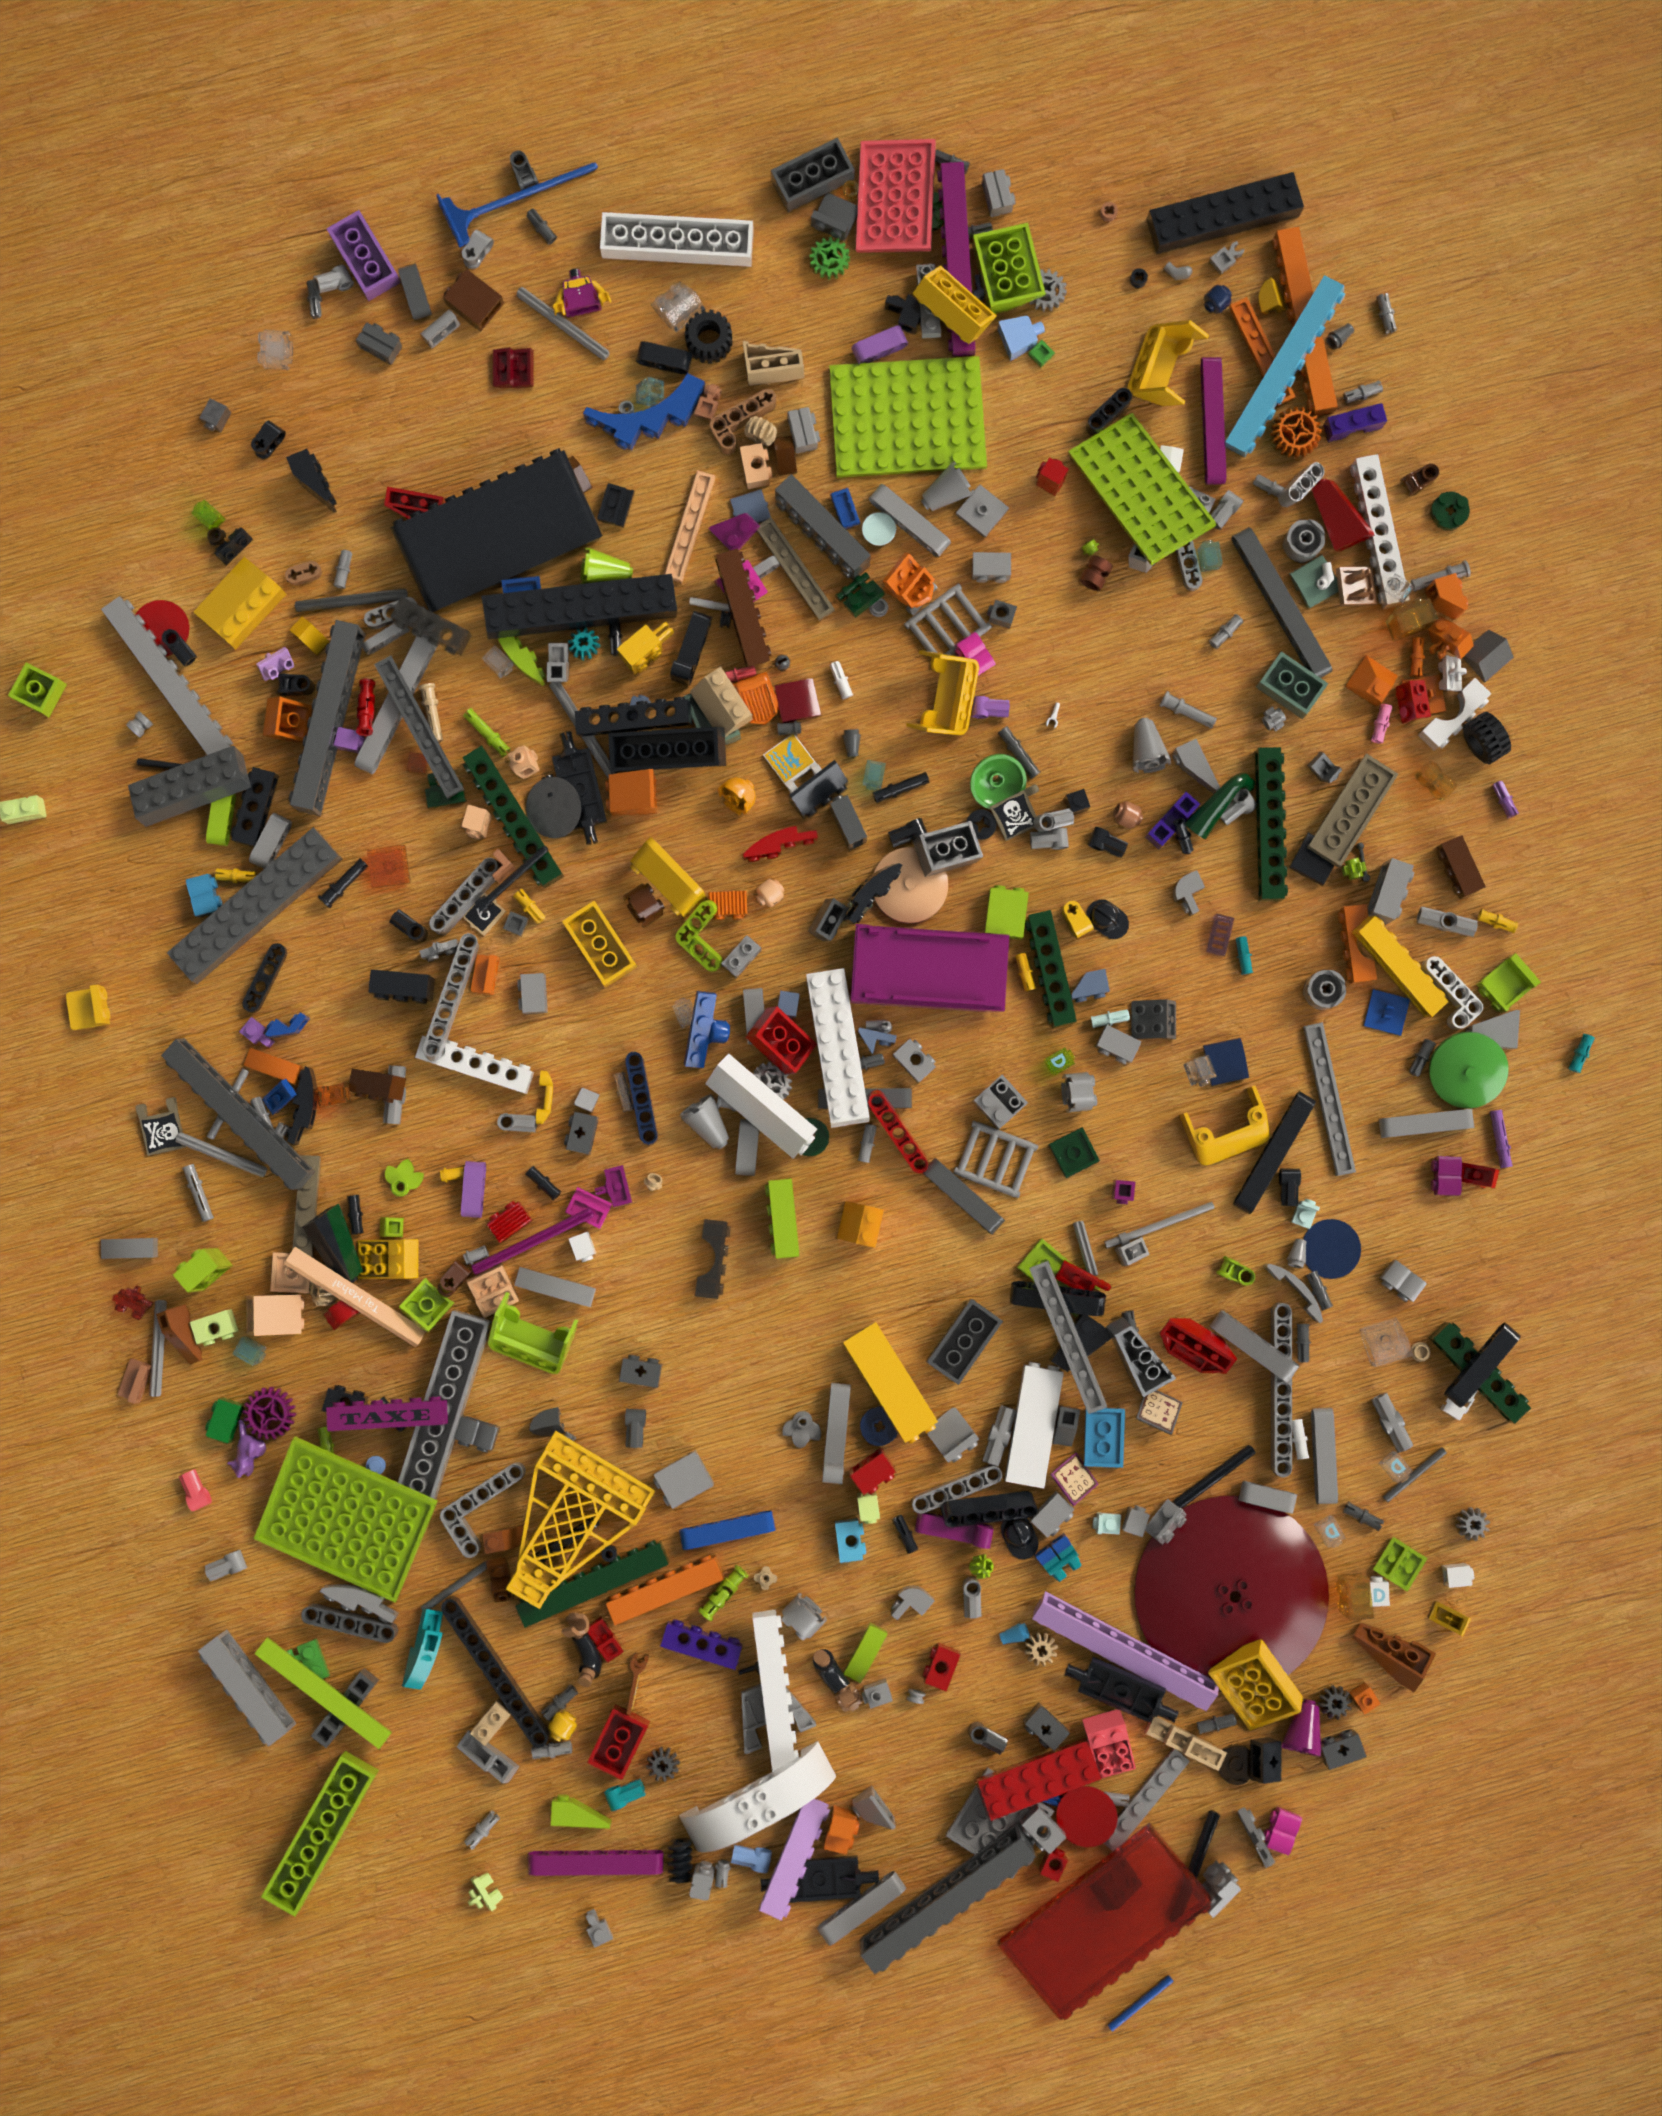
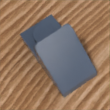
M860 1027L858 1031L872 1055L876 1041H880L879 1045L890 1047L891 1044L895 1045L896 1035Z

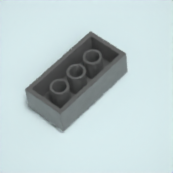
M838 137L771 170V181L787 212L853 181L855 176V170Z
M970 1298L926 1362L959 1385L1003 1321Z

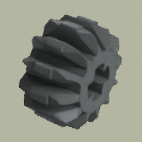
M1331 1685L1330 1691L1324 1688L1323 1690L1326 1694H1319L1322 1701L1318 1702V1705L1323 1707L1321 1712L1323 1714L1327 1713V1717L1330 1719L1335 1716L1339 1720L1340 1714L1346 1717L1347 1713L1345 1710L1352 1709L1347 1705L1352 1702V1699L1348 1698L1349 1692L1347 1690L1343 1691L1342 1686H1338L1336 1689L1334 1685ZM1334 1699L1338 1702L1337 1705H1334L1332 1702Z
M663 1747L659 1748V1753L653 1750V1756H648L647 1758L650 1763L646 1765V1768L652 1769L649 1773L650 1776L656 1774V1781L662 1776L663 1781L666 1782L667 1775L673 1779V1772L679 1771L676 1765L680 1764V1760L674 1759L677 1756L676 1752L670 1755L671 1748L669 1747L666 1752H664ZM660 1761H664V1764H666L665 1768L659 1765Z

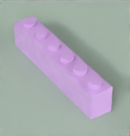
M814 1798L799 1809L758 1908L759 1911L779 1920L787 1917L791 1907L788 1905L790 1898H794L798 1891L797 1881L799 1878H803L806 1871L804 1866L806 1859L810 1860L814 1851L812 1847L813 1842L819 1839L822 1829L819 1827L822 1820L826 1821L829 1815L828 1804Z

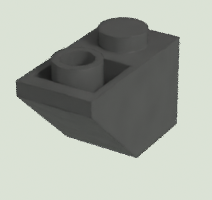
M1058 1405L1053 1444L1072 1447L1077 1431L1080 1409Z

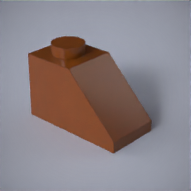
M524 1525L485 1531L482 1534L485 1554L519 1547Z

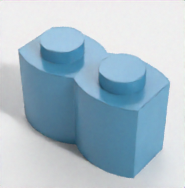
M204 874L186 879L187 889L196 917L200 918L211 915L223 905L221 897L216 894L218 884L215 877H212L210 874Z

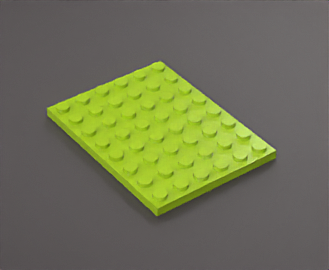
M979 356L860 363L859 365H830L837 478L944 471L953 461L956 462V465H954L955 469L987 468Z
M295 1436L284 1459L254 1539L395 1603L398 1600L438 1500Z

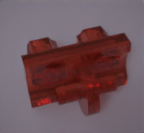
M138 1285L134 1289L128 1287L126 1290L121 1289L112 1299L115 1301L114 1309L116 1311L125 1312L129 1307L133 1309L132 1318L137 1320L144 1317L145 1313L152 1308L153 1302L145 1299L146 1295L140 1293L141 1287Z

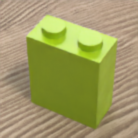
M994 885V888L991 887L989 890L984 933L1009 935L1011 939L1022 940L1029 892H1024L1025 889L1023 888L1008 890L1005 889V886Z

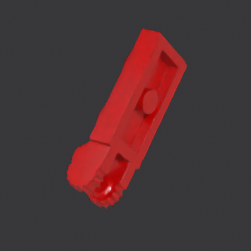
M1065 1260L1055 1275L1057 1280L1072 1288L1098 1292L1100 1291L1094 1289L1095 1286L1105 1291H1110L1111 1289L1109 1283Z

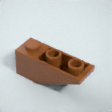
M186 1304L157 1313L156 1316L162 1334L187 1362L193 1364L203 1360L201 1348L196 1344L190 1325V1312L187 1310Z

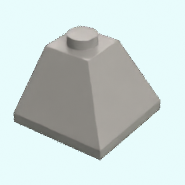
M872 1785L853 1799L854 1806L852 1809L858 1817L862 1816L865 1821L892 1830L896 1828L895 1817Z

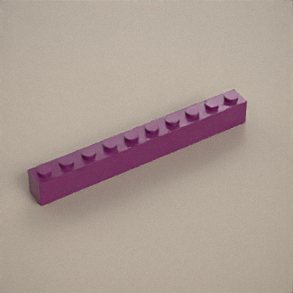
M964 162L941 163V170H937V180L941 182L942 189H938L939 201L943 203V208H940V220H944V227H941V239H945V245L942 246V257H946V264H943V268L972 293ZM947 327V333L951 332V339L948 340V351H952V357L975 356V340L968 344L961 340L956 332Z

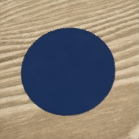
M1336 1219L1319 1221L1306 1232L1303 1240L1307 1241L1306 1265L1312 1272L1317 1270L1318 1275L1323 1278L1336 1279L1349 1274L1359 1262L1361 1256L1360 1239L1355 1230L1343 1221Z

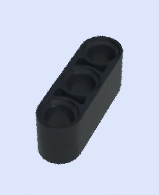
M642 341L639 345L636 362L643 366L687 375L693 355L685 350Z
M1118 389L1089 417L1086 426L1088 434L1094 436L1106 429L1129 407L1132 399V393L1129 389ZM1118 397H1124L1127 401L1121 402ZM1110 409L1113 414L1108 415L1104 410ZM1097 422L1099 423L1100 427L1095 428L1091 425V423Z

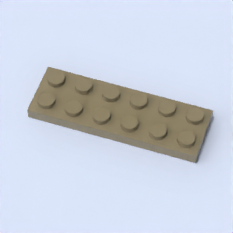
M1366 753L1307 848L1340 868L1395 781L1398 773Z

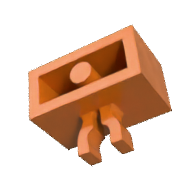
M1442 616L1428 629L1431 641L1434 644L1429 649L1430 653L1434 655L1436 651L1441 650L1438 653V657L1441 660L1445 657L1446 652L1462 659L1474 646L1471 633Z

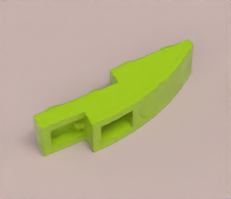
M518 637L498 639L509 659L525 676L541 686L545 685L543 679L546 676L542 668H537L535 664L538 659L534 651L529 652L527 647L522 648L523 646Z

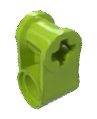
M1227 1256L1223 1257L1224 1261L1221 1268L1216 1271V1274L1240 1285H1251L1255 1281L1253 1270ZM1244 1271L1250 1274V1279L1247 1282L1241 1280V1274Z

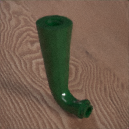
M1239 773L1231 777L1185 821L1186 826L1206 840L1240 789H1247L1251 792L1256 782L1246 773Z

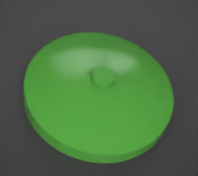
M1461 1032L1448 1037L1435 1049L1429 1063V1077L1436 1093L1447 1103L1460 1108H1476L1491 1102L1503 1090L1509 1072L1507 1057L1499 1044L1492 1038L1478 1032Z

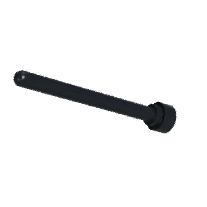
M542 846L487 897L484 896L477 899L475 905L483 913H486L491 909L492 902L548 852V847Z

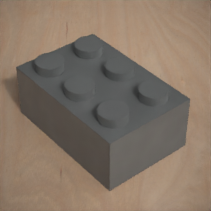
M971 821L921 834L913 841L925 877L974 864L983 858Z

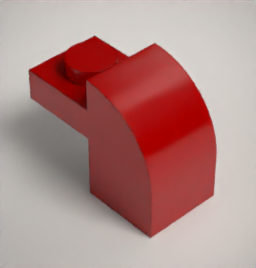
M340 1300L323 1315L332 1329L336 1330L349 1319L360 1314V1312Z

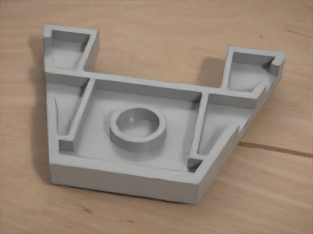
M761 1684L741 1691L745 1755L762 1748L755 1730L766 1725ZM790 1692L792 1704L788 1705L789 1712L793 1711L799 1731L803 1732L817 1726L812 1716Z
M1245 1807L1237 1811V1814L1250 1836L1257 1853H1259L1265 1868H1268L1275 1861L1264 1843L1266 1838L1261 1829L1255 1827L1253 1823L1255 1818L1251 1810H1246Z

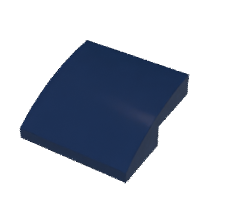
M1241 1038L1203 1045L1205 1063L1208 1066L1209 1079L1212 1086L1249 1078Z

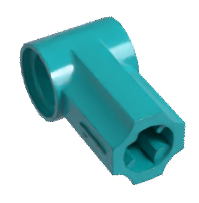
M639 1778L622 1786H613L604 1791V1795L610 1810L616 1811L625 1807L627 1803L646 1796V1792Z

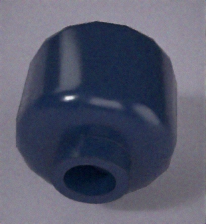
M1215 285L1204 295L1205 309L1209 313H1222L1231 304V291L1225 285Z

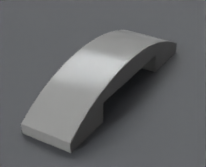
M1267 1263L1263 1265L1276 1280L1280 1281L1284 1277L1308 1302L1303 1309L1316 1323L1323 1321L1316 1299L1300 1279L1276 1265Z

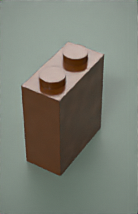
M468 269L457 276L456 282L452 287L446 289L443 297L448 307L480 332L504 305L502 296Z

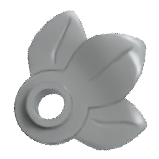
M799 1411L792 1420L784 1424L783 1435L792 1436L794 1445L801 1449L806 1446L809 1439L819 1441L821 1430L819 1425L812 1421V1416L808 1412ZM805 1419L806 1423L802 1424L799 1420Z

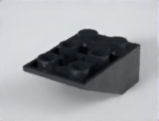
M304 449L286 457L291 471L300 485L334 513L337 512L334 506L337 504L336 499L329 489L330 485L322 473V466L315 454H310L308 449Z

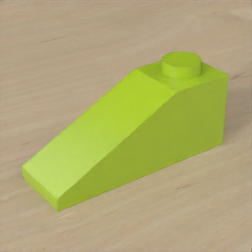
M559 1794L553 1798L551 1826L610 1829L612 1819L579 1800L570 1798L566 1794Z

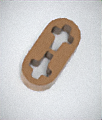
M308 561L288 568L285 572V578L291 585L297 586L319 579L322 569L318 563ZM310 567H314L315 569H317L314 571L315 574L312 575L309 572L311 571ZM293 572H295L298 575L296 576V580L290 578L293 576Z

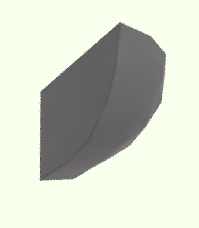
M559 1408L547 1409L537 1414L530 1424L529 1431L538 1436H552L555 1430L561 1434L565 1433L564 1423H560L561 1412Z

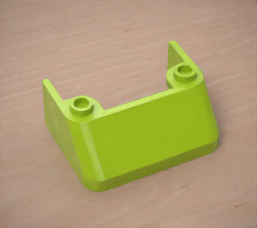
M506 1292L494 1315L488 1346L495 1352L548 1373L558 1374L573 1341L579 1320H574L571 1329L568 1327H558L555 1333L521 1320L518 1309L515 1306L507 1305L510 1293Z

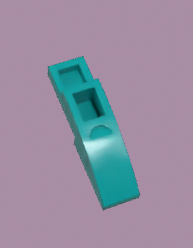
M422 1609L415 1646L410 1647L402 1687L421 1690L425 1684L437 1656L443 1634L439 1632L443 1616L441 1611Z

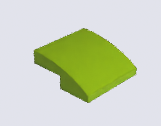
M1393 1537L1373 1570L1408 1592L1428 1558Z

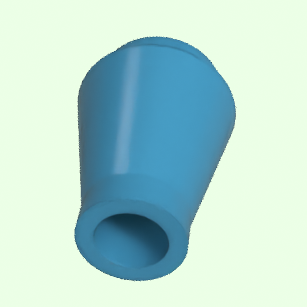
M1020 1622L1000 1633L1003 1645L1026 1642V1639L1030 1638L1026 1624H1021Z

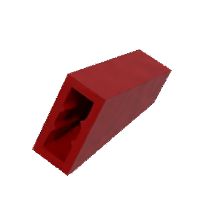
M1327 478L1318 481L1312 488V492L1334 551H1344L1375 536L1372 529L1334 481L1327 480Z

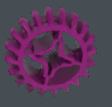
M266 1387L261 1388V1392L256 1390L254 1392L255 1397L252 1395L248 1397L252 1403L245 1402L244 1404L249 1408L243 1410L244 1414H248V1417L243 1418V1421L249 1420L250 1422L246 1428L253 1427L251 1434H255L258 1431V1438H262L265 1435V1440H269L271 1436L273 1439H277L278 1434L280 1436L285 1435L284 1430L289 1431L291 1429L288 1424H294L295 1422L293 1419H290V1417L296 1416L295 1412H291L296 1406H290L289 1404L293 1399L289 1398L286 1400L288 1393L284 1392L281 1395L280 1388L276 1391L274 1387H269L268 1390ZM263 1398H272L267 1406L258 1405ZM279 1403L283 1407L284 1415L278 1410ZM270 1408H271V1412H270V1413L273 1414L274 1416L268 1417L269 1414H268L266 1411H267V1410H270ZM255 1411L261 1416L260 1424L256 1419ZM272 1420L282 1421L275 1429L267 1428Z

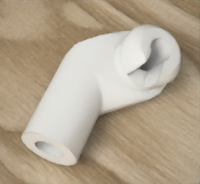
M1331 562L1321 564L1323 575L1316 582L1317 587L1321 590L1327 589L1334 580Z

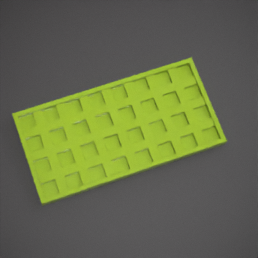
M1130 413L1068 451L1070 458L1150 565L1155 564L1216 526L1215 520L1133 413Z

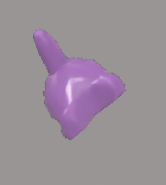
M239 1420L240 1439L237 1445V1456L234 1461L227 1462L234 1470L237 1478H240L244 1473L249 1477L254 1470V1458L262 1456L266 1451L265 1442L256 1439L254 1436L247 1435L243 1420Z

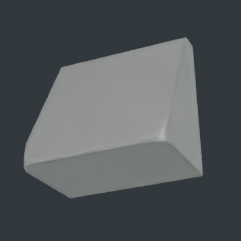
M581 1088L574 1105L593 1112L600 1095Z

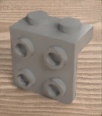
M954 1407L937 1419L938 1422L934 1424L936 1428L927 1433L948 1463L950 1461L954 1463L962 1457L961 1453L966 1449L968 1451L978 1445L976 1441L979 1440L959 1411Z

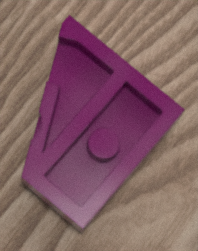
M743 513L710 526L708 529L729 550L738 548L739 551L760 528V525L748 513Z

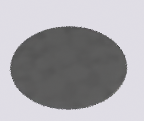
M548 777L542 779L533 786L528 795L526 803L527 816L539 834L548 838L564 837L573 831L579 822L581 815L579 795L575 788L562 778ZM552 792L553 796L548 797V793Z

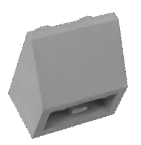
M1003 1075L997 1078L972 1101L997 1129H1000L1028 1104Z

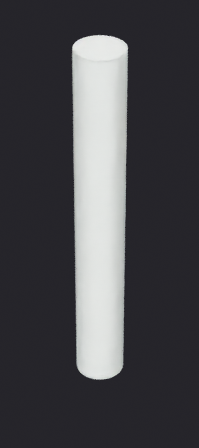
M690 597L689 605L723 610L725 612L730 611L728 604Z

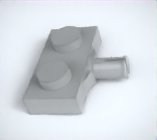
M454 939L444 943L434 942L431 947L420 950L421 958L430 962L439 959V955L445 953L446 956L455 954L459 941Z

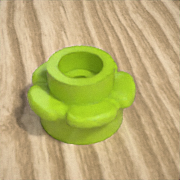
M1094 539L1087 542L1081 547L1084 551L1083 554H1088L1089 556L1098 551L1097 546L1099 542L1096 543Z

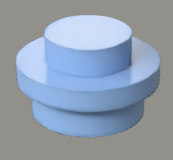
M372 1456L366 1462V1468L382 1474L386 1468V1463L382 1457Z

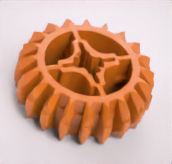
M1297 406L1293 408V411L1287 408L1286 412H1280L1279 417L1274 419L1275 423L1271 426L1273 431H1271L1270 436L1274 437L1272 443H1277L1276 450L1282 449L1281 455L1287 452L1288 458L1294 454L1296 459L1299 455L1305 457L1307 453L1311 454L1313 448H1317V442L1321 440L1319 435L1322 433V429L1318 428L1321 422H1315L1317 415L1311 417V410L1305 413L1304 407L1300 411H1298ZM1297 420L1295 424L1284 425L1288 421ZM1297 428L1298 435L1295 438L1294 430ZM1297 441H1308L1303 445H1296Z

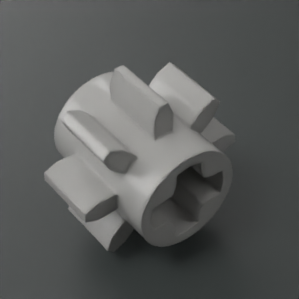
M1271 707L1263 713L1265 717L1262 718V722L1268 730L1273 728L1276 732L1285 725L1283 721L1286 720V717L1280 708L1274 710Z

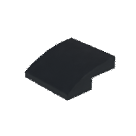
M1307 833L1289 868L1323 886L1334 865L1307 848L1314 835Z

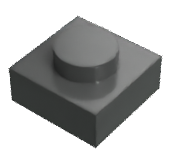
M510 911L503 929L522 937L529 919Z

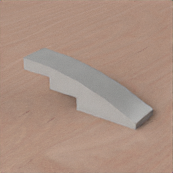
M519 1267L514 1285L587 1307H591L596 1288L523 1267Z

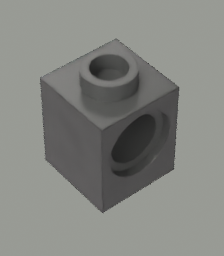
M995 600L994 605L990 604L987 616H990L989 623L1010 629L1017 606ZM1002 610L1006 616L998 617L996 612Z

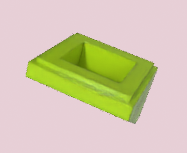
M381 1217L380 1237H403L404 1218Z

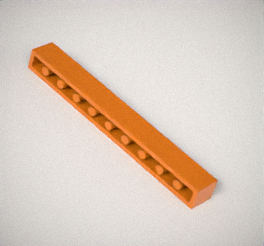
M1299 226L1277 230L1274 238H1272V247L1277 253L1276 265L1277 268H1280L1281 272L1280 284L1284 286L1285 290L1283 298L1285 304H1288L1289 309L1287 317L1292 323L1291 330L1313 295ZM1317 336L1314 341L1315 347L1311 354L1307 353L1304 358L1306 360L1305 364L1299 371L1300 375H1303L1304 382L1302 386L1304 393H1307L1308 400L1306 401L1307 410L1312 412L1311 417L1334 413L1338 407L1323 336L1320 338Z

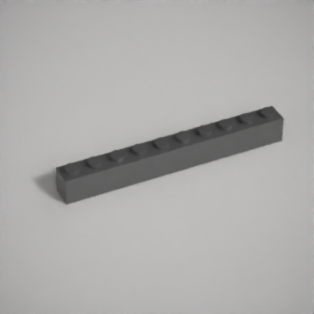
M185 1038L175 1039L161 1055L166 1060L165 1063L179 1073V1078L187 1082L191 1086L192 1091L200 1095L205 1100L204 1103L218 1113L217 1116L222 1121L227 1122L231 1127V1131L239 1135L244 1140V1144L257 1153V1157L261 1161L266 1162L270 1166L271 1172L279 1176L287 1188L292 1190L302 1188L315 1173V1170Z

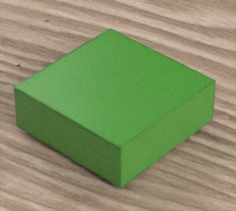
M1041 340L1029 351L1028 355L1042 367L1055 355V352Z

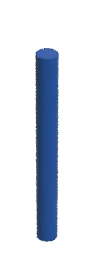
M1171 1976L1165 1977L1110 2022L1108 2027L1113 2032L1172 1984L1174 1981Z

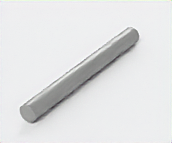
M242 1068L233 1085L237 1092L240 1091L249 1073L244 1068ZM218 1116L207 1135L212 1140H214L223 1123Z

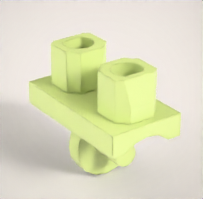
M484 1873L479 1877H472L470 1880L478 1894H476L474 1889L468 1892L471 1896V1899L467 1902L469 1906L476 1904L478 1909L482 1908L483 1904L480 1901L482 1899L489 1910L493 1911L496 1909L495 1905L501 1901L503 1896L497 1888L491 1893H487L485 1888L493 1883L489 1873Z

